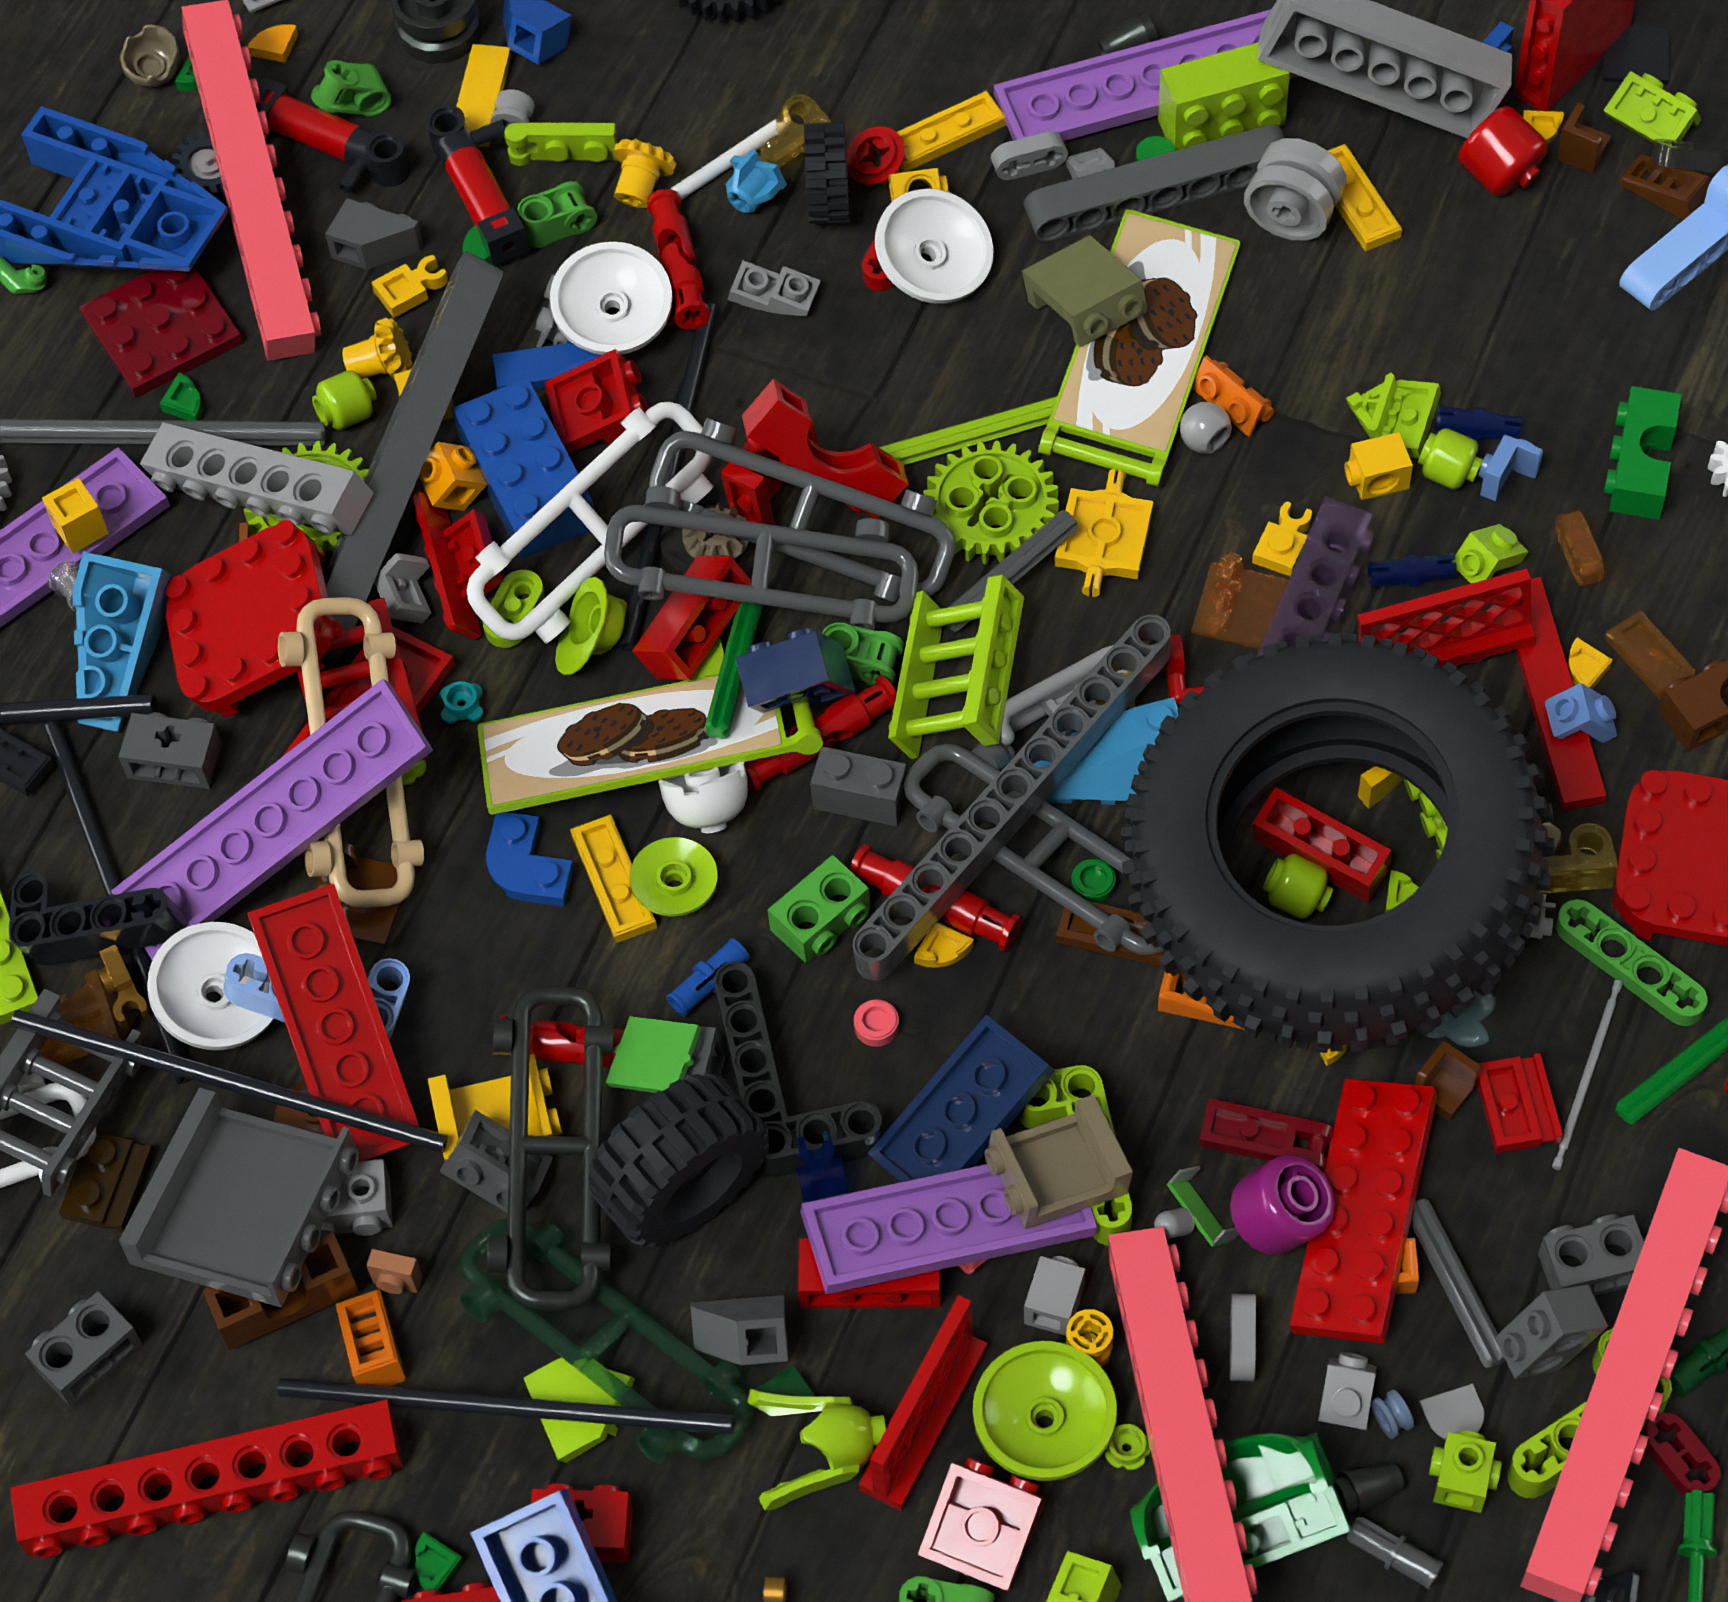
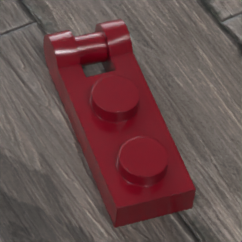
M1209 1098L1200 1134L1199 1147L1268 1162L1281 1155H1298L1313 1162L1324 1173L1327 1161L1325 1151L1326 1147L1330 1146L1334 1128L1318 1121ZM1295 1137L1305 1139L1308 1142L1307 1149L1294 1147Z

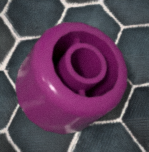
M1281 1155L1242 1177L1233 1189L1230 1201L1232 1221L1239 1235L1253 1249L1266 1255H1284L1321 1235L1332 1222L1335 1209L1333 1189L1325 1174L1313 1162L1298 1155Z

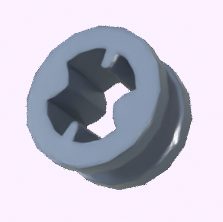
M1394 1389L1387 1392L1385 1400L1377 1397L1371 1401V1407L1377 1422L1384 1433L1391 1439L1399 1435V1429L1403 1428L1408 1431L1414 1427V1421L1409 1408L1401 1395Z

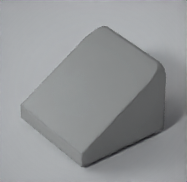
M1101 148L1072 155L1065 160L1072 179L1115 168L1114 160Z

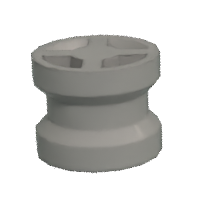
M511 89L503 90L498 93L495 107L497 110L493 112L490 123L499 120L502 122L504 129L512 123H529V118L532 116L535 108L534 101L524 92Z

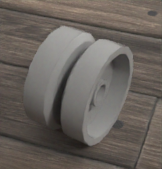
M1283 138L1272 142L1264 151L1257 165V172L1253 175L1245 190L1244 205L1254 221L1272 234L1289 240L1307 241L1319 237L1326 229L1333 214V207L1338 203L1344 191L1346 174L1341 163L1330 152L1317 144L1302 139Z

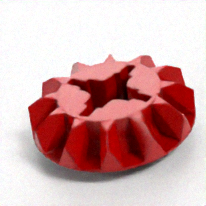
M883 126L869 128L857 135L847 149L848 173L857 183H863L870 188L877 183L887 185L888 175L900 173L899 168L901 164L907 161L905 156V148L907 146L901 136L891 128ZM874 147L882 154L881 163L878 167L872 162L874 160L873 154L875 153Z

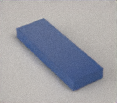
M573 343L493 354L497 389L527 377L534 390L546 388L545 381L601 355L585 351Z

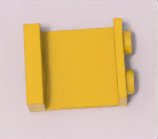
M530 1054L528 1135H561L562 1131L557 1109H547L545 1096L553 1094L548 1069H538L535 1054ZM446 1075L428 1078L438 1132L448 1135L447 1145L443 1152L444 1161L454 1150L468 1119L475 1110L510 1130L511 1076L451 1090Z

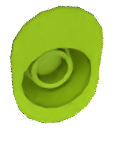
M597 577L587 578L581 583L575 593L568 617L571 622L562 631L556 649L555 663L557 670L563 675H572L580 670L591 654H603L609 651L622 635L627 603L607 593L603 581Z

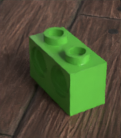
M832 855L767 909L770 930L801 960L808 963L816 955L822 956L834 946L837 937L849 927L855 928L865 920L871 909L869 888ZM835 895L848 897L840 902L830 900ZM804 922L815 924L810 929H800L797 927Z

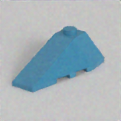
M83 551L72 591L77 630L74 631V643L78 648V671L76 672L77 698L137 694L167 621L166 601L168 596L165 594V587L167 582L173 577L168 572L157 567ZM127 717L78 720V723L121 733Z
M1175 698L1156 701L1124 711L1045 801L1047 803L1071 804L1075 799L1101 800V805H1115L1116 801H1127L1129 794H1136L1131 789L1134 774L1139 775L1137 768L1140 762H1146L1143 752L1148 743L1155 745L1154 740L1160 733L1158 730L1167 715L1175 719L1178 717V707ZM1074 732L1067 736L1077 735L1079 732ZM1043 760L1034 763L1038 767H1046L1052 764Z

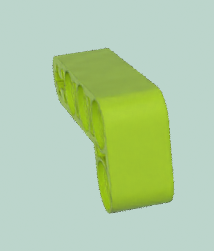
M1086 1065L1055 1069L1052 1076L1034 1096L1045 1099L1047 1103L1042 1106L1027 1104L1017 1115L1019 1121L1030 1129L1072 1115L1075 1112L1077 1100L1082 1098L1075 1097L1071 1093L1077 1089H1085L1095 1096L1114 1133L1102 1079L1096 1070ZM1129 1191L1125 1195L1090 1207L1097 1225L1093 1238L1099 1243L1109 1246L1108 1235L1131 1231L1132 1204ZM1111 1202L1112 1216L1115 1221H1109L1108 1216L1104 1215V1204Z
M1613 1329L1607 1330L1601 1336L1592 1360L1593 1370L1596 1375ZM1661 1376L1655 1391L1664 1394L1657 1414L1663 1413L1672 1390L1670 1379ZM1587 1401L1522 1443L1515 1450L1507 1476L1511 1489L1517 1495L1524 1498H1537L1557 1486L1569 1453L1568 1450H1565L1560 1445L1558 1440L1562 1438L1574 1439ZM1644 1420L1642 1429L1647 1426L1649 1420ZM1543 1463L1539 1475L1536 1471L1532 1470ZM1524 1465L1531 1471L1526 1473L1523 1470Z

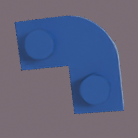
M509 812L496 814L486 851V864L493 881L505 890L506 896L515 900L565 907L574 871L572 860L534 855L541 827L538 816Z

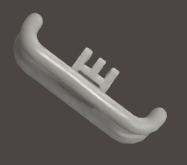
M1114 645L1094 652L1006 700L999 744L1006 750L1009 760L1015 756V751L1011 746L1015 739L1014 733L1046 715L1050 717ZM1122 669L1117 671L1116 673L1120 674L1132 671ZM1095 700L1089 702V704L1099 706ZM1066 730L1061 734L1067 736L1071 734L1073 730Z

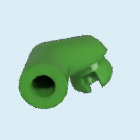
M0 256V282L11 293H37L46 286L47 273L41 265L32 264L31 269L16 270L3 256Z

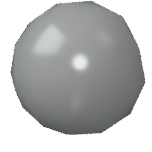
M1199 402L1192 405L1183 414L1180 423V434L1188 448L1197 453L1212 454L1220 449L1230 437L1232 429L1230 416L1222 406L1213 402Z

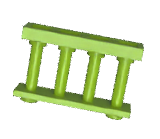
M1003 574L988 577L985 596L982 601L941 609L924 591L916 593L913 610L910 613L909 631L892 720L889 723L888 736L909 758L919 757L922 735L966 728L983 746L999 744L1024 596ZM980 619L976 637L939 644L944 625ZM974 655L972 669L968 674L933 680L936 662ZM967 691L966 702L962 711L926 717L929 698Z

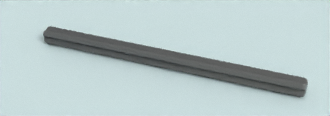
M0 419V443L151 444L162 422L250 445L298 446L302 442L304 446H314L316 441H320V445L323 446L327 440V429L323 422Z

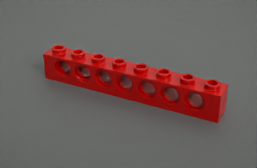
M386 1399L10 1487L17 1542L28 1557L49 1558L60 1554L63 1548L81 1544L85 1547L100 1546L107 1543L110 1537L126 1533L133 1536L146 1535L154 1532L157 1526L173 1522L181 1525L193 1524L201 1521L204 1515L220 1511L229 1514L240 1513L251 1508V1504L267 1500L277 1503L287 1502L295 1499L299 1495L298 1493L313 1489L333 1491L342 1488L347 1481L360 1478L366 1480L384 1479L390 1476L392 1471L403 1469L394 1415ZM350 1442L360 1443L359 1449L353 1455H338L340 1449L345 1444ZM300 1454H313L312 1460L306 1466H292L294 1459ZM256 1464L266 1465L265 1471L259 1477L252 1479L245 1477L250 1467ZM209 1475L219 1476L217 1483L213 1487L206 1490L198 1489L200 1482ZM163 1486L172 1487L170 1494L166 1498L159 1501L151 1500L153 1493L158 1488ZM116 1497L125 1498L119 1509L112 1512L104 1511L105 1506L111 1499ZM77 1508L75 1516L70 1521L57 1523L58 1517L64 1510Z

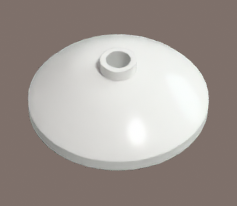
M918 189L905 193L896 198L886 208L876 228L875 250L884 273L900 290L918 300L929 303L959 301L976 291L990 271L993 261V242L985 221L969 203L949 192L937 189ZM921 254L929 255L932 262L923 259Z
M602 242L577 251L561 265L551 285L550 305L557 327L577 347L599 355L614 349L620 354H626L644 347L663 330L671 313L672 289L669 277L663 266L650 253L637 246L623 242ZM612 307L618 308L620 310L617 314L614 315L606 313V311Z
M226 922L199 923L175 933L159 948L148 973V998L155 1017L172 1036L196 1048L225 1050L249 1043L270 1026L274 1020L273 1018L232 1004L226 998L223 990L227 965L233 957L243 953L262 957L253 932ZM244 976L240 983L247 984L251 978ZM265 982L264 991L262 990V992L268 993L270 983ZM210 992H217L221 995L222 999L212 1002L206 998V995Z

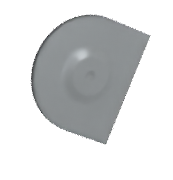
M1473 1384L1419 1401L1431 1429L1443 1439H1446L1448 1432L1457 1434L1459 1431H1472L1478 1433L1482 1427L1484 1410Z

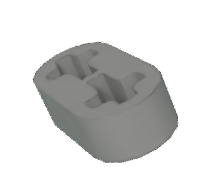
M1049 131L1001 144L992 152L991 161L999 178L1013 180L1060 166L1067 159L1068 151L1062 136L1058 132Z
M1232 1293L1230 1313V1381L1254 1382L1256 1295Z

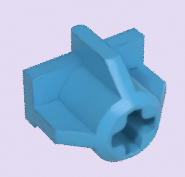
M756 150L749 151L745 157L734 155L730 159L734 168V175L726 183L727 196L730 203L743 213H754L763 202L772 199L780 189L783 190L787 185L778 165L761 161Z

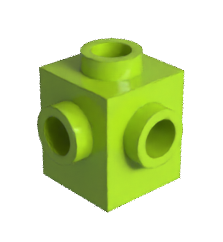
M1459 1431L1457 1434L1448 1432L1444 1448L1434 1446L1429 1475L1438 1477L1433 1502L1481 1513L1487 1488L1496 1490L1500 1476L1502 1461L1493 1459L1496 1443L1486 1441L1484 1436L1472 1431Z

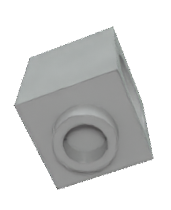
M1040 1256L1024 1305V1324L1066 1336V1326L1070 1318L1077 1313L1085 1288V1268L1079 1267L1076 1262L1065 1257L1055 1256L1049 1259Z

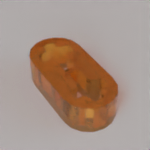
M1576 510L1557 515L1555 518L1557 537L1577 583L1580 586L1603 581V561L1583 514Z

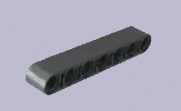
M1278 125L1262 126L1037 189L1024 199L1023 206L1037 239L1045 242L1058 240L1121 222L1127 209L1150 214L1247 187L1251 178L1257 172V165L1267 147L1272 142L1286 137Z

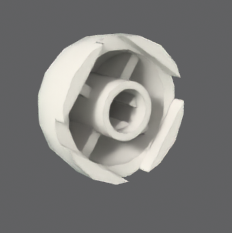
M744 761L665 778V780L659 779L661 795L667 811L679 823L691 828H700L702 833H715L727 827L726 822L734 819L744 808L748 794V780Z

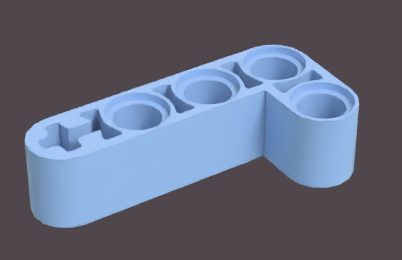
M1728 164L1710 182L1704 204L1638 257L1623 273L1619 286L1651 311L1663 305L1728 250Z
M249 953L238 954L233 957L228 963L223 988L226 998L238 1007L285 1022L263 958ZM387 958L380 960L373 966L368 982L388 1039L390 1040L406 997L410 974L404 963L397 959ZM244 976L251 978L247 984L240 983ZM384 979L391 980L396 983L398 989L386 991L380 988L377 982ZM265 982L270 983L268 993L262 992V990L264 991Z

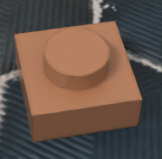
M375 1249L371 1250L366 1266L373 1283L379 1289L393 1294H401L403 1290L418 1293L423 1275L416 1258Z

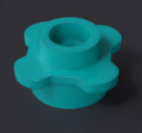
M464 681L454 682L444 687L440 692V697L444 702V709L441 711L442 720L445 723L453 724L457 720L468 719L471 722H476L483 716V709L479 706V698L483 694L481 687ZM460 702H466L464 706L458 705Z

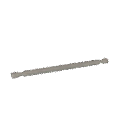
M1614 980L1611 997L1607 1001L1563 1132L1562 1141L1559 1144L1558 1155L1555 1157L1552 1168L1555 1170H1561L1564 1153L1568 1149L1616 1006L1617 995L1623 985L1621 980Z

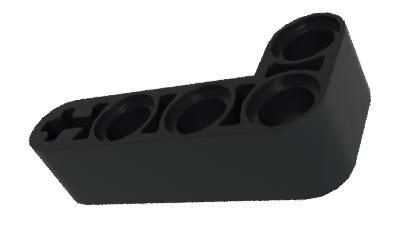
M29 872L22 875L12 889L9 937L12 943L33 962L39 965H49L100 955L99 951L115 944L118 951L163 944L175 933L184 929L187 920L185 913L158 888H147L67 903L65 895L43 874Z

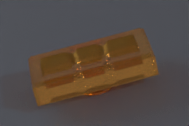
M1642 611L1632 615L1606 633V641L1659 700L1663 698L1665 689L1673 681L1682 677L1689 679L1695 675V669Z

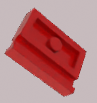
M1540 1053L1523 1059L1518 1056L1478 1063L1481 1066L1477 1086L1496 1154L1539 1147L1541 1143L1546 1142L1561 1143L1563 1133Z

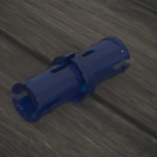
M1438 404L1434 431L1449 428L1460 434L1471 435V438L1477 441L1480 440V437L1502 440L1504 434L1519 439L1521 429L1519 425H1521L1522 417L1485 412L1483 407L1469 410Z
M1453 552L1416 557L1415 553H1408L1402 559L1377 562L1368 561V578H1372V580H1369L1370 588L1374 589L1376 587L1407 583L1410 588L1418 587L1419 582L1456 579V562L1452 563L1455 560V555Z

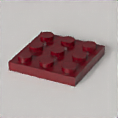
M194 265L190 271H149L79 307L84 320L135 398L175 379L178 373L185 374L243 344L239 331Z

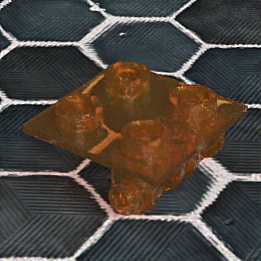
M1228 552L1219 559L1218 563L1211 562L1191 633L1263 650V646L1277 643L1294 581L1243 569L1241 556Z

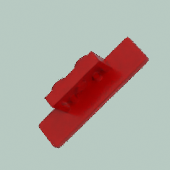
M418 491L412 496L416 508L415 516L422 530L425 541V553L431 563L435 578L434 586L439 593L444 611V622L452 632L475 641L482 636L477 615L468 602L466 590L469 578L481 565L475 557L492 543L485 514L473 509L451 525L447 509L432 506L427 494ZM501 571L486 583L484 595L504 582Z

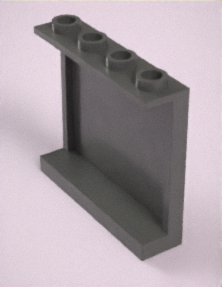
M199 1088L119 1240L129 1264L282 1308L289 1292H294L299 1285L302 1265L308 1253L314 1252L319 1244L321 1226L327 1214H332L338 1205L340 1187L346 1175H351L357 1166L359 1152L355 1147L350 1128L343 1127L337 1139L222 1108L216 1092Z

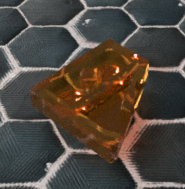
M97 969L92 970L84 976L87 983L70 998L64 994L60 996L61 1015L64 1016L65 1022L76 1027L120 1039ZM47 1039L41 1048V1056L60 1065L91 1054L72 1044L55 1039Z

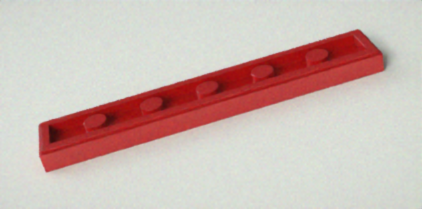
M1541 577L1531 578V624L1536 635V644L1516 649L1515 652L1562 810L1603 804L1606 801L1607 795L1589 735L1579 730L1563 739H1558L1552 734L1545 701L1574 685ZM1513 589L1506 590L1502 594H1508Z

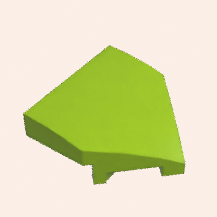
M1391 372L1385 376L1384 383L1362 395L1356 392L1346 398L1348 405L1371 439L1400 432L1409 457L1419 459L1430 431L1441 391L1439 383L1408 380L1396 381L1395 376Z
M563 1356L523 1379L532 1399L621 1406L625 1393H630L635 1378ZM541 1419L557 1459L565 1463L604 1441L607 1434L616 1436L618 1431L616 1425Z

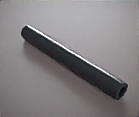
M155 694L0 703V724L130 717L131 713L149 715L153 712H158V700Z

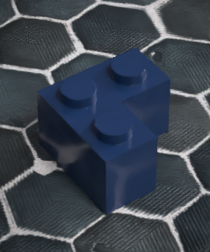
M812 628L793 631L787 635L788 640L774 645L773 642H762L752 645L748 648V654L735 658L747 705L749 708L761 713L800 700L817 706L855 693L843 644L817 631H813Z

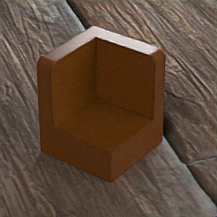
M1577 103L1562 128L1556 160L1593 174L1610 145L1611 136L1582 125L1585 105Z
M1443 1041L1418 1072L1415 1085L1435 1087L1438 1096L1434 1112L1451 1122L1475 1092L1481 1066Z

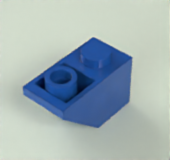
M545 0L504 1L502 18L509 49L536 64H540L567 48L571 15Z

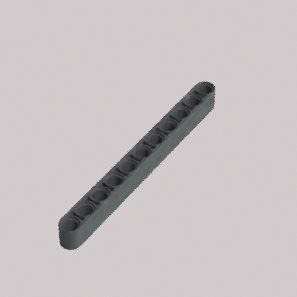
M468 251L461 256L451 275L364 482L374 494L352 535L341 534L323 577L328 598L350 597L366 602L503 276V270ZM332 615L341 624V630L355 627L359 619L354 615ZM346 647L327 651L324 656L337 661Z
M1145 615L1132 624L859 929L853 938V953L857 971L862 977L873 981L882 980L897 968L1163 668L1170 658L1171 638L1170 626L1164 618L1158 615ZM1146 640H1156L1159 643L1147 645L1143 642ZM1122 669L1132 671L1128 675H1120L1116 672ZM1092 700H1102L1106 702L1105 704L1099 706L1089 704V702ZM1066 730H1075L1079 732L1077 735L1074 736H1065L1061 734ZM1041 760L1052 763L1046 767L1034 765V763ZM1019 791L1021 793H1024V795L1019 798H1010L1006 796L1009 792ZM985 822H992L997 825L989 830H983L978 827ZM958 853L969 856L963 861L950 859L951 856ZM928 885L941 887L940 890L934 893L921 891V889ZM899 917H909L913 919L909 924L906 925H897L893 923V921ZM870 949L884 951L882 955L875 958L864 955Z

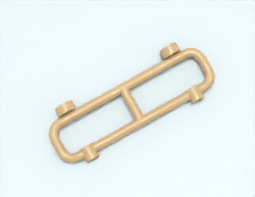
M340 597L313 600L305 605L297 617V631L281 632L279 634L278 657L281 666H301L310 735L326 723L314 632V622L319 616L354 615L358 617L364 626L363 650L365 658L369 661L371 684L374 686L381 679L389 682L386 659L394 658L396 643L394 634L382 633L378 614L370 604L361 599ZM402 775L386 787L393 840L391 858L393 866L397 870V882L392 888L356 890L351 887L346 876L340 823L323 836L324 841L310 843L309 848L305 850V867L308 876H329L330 884L334 883L340 901L349 906L369 908L401 903L409 896L414 887V866L423 865L424 848L422 841L410 840Z

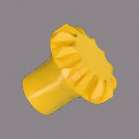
M623 139L620 143H616L613 155L622 163V172L614 197L626 205L636 208H647L648 197L652 194L655 182L658 181L659 176H671L674 173L676 162L673 160V156L668 152H664L661 147H655L650 142L644 143L638 139L632 141Z
M383 318L376 321L375 335L362 342L344 347L342 351L346 370L354 371L361 379L381 373H389L395 380L394 374L410 370L413 367L411 361L412 353L409 351L408 341L404 338L403 330L398 327L393 319Z

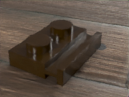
M96 1132L97 1135L94 1143L89 1147L88 1152L78 1160L59 1214L65 1220L100 1228L109 1227L123 1233L130 1220L155 1150L152 1144H136L133 1140Z

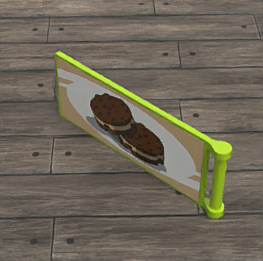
M1125 210L1110 253L1142 279L1147 311L1082 347L1076 344L1048 424L1043 432L1038 449L1039 453L1051 456L1053 452L1105 468L1116 469V471L1122 470L1126 474L1147 479L1146 484L1159 486L1240 248L1239 240L1134 210ZM1059 431L1154 459L1152 463H1147L1064 439L1057 435Z
M719 674L480 723L477 726L488 812L491 815L789 752L811 755L821 750L823 746L820 731L815 728L809 702L800 700L792 703L798 732L786 738L780 707L764 713L749 708L742 685L729 735L724 739L718 737L710 738L706 734L707 727L705 723Z

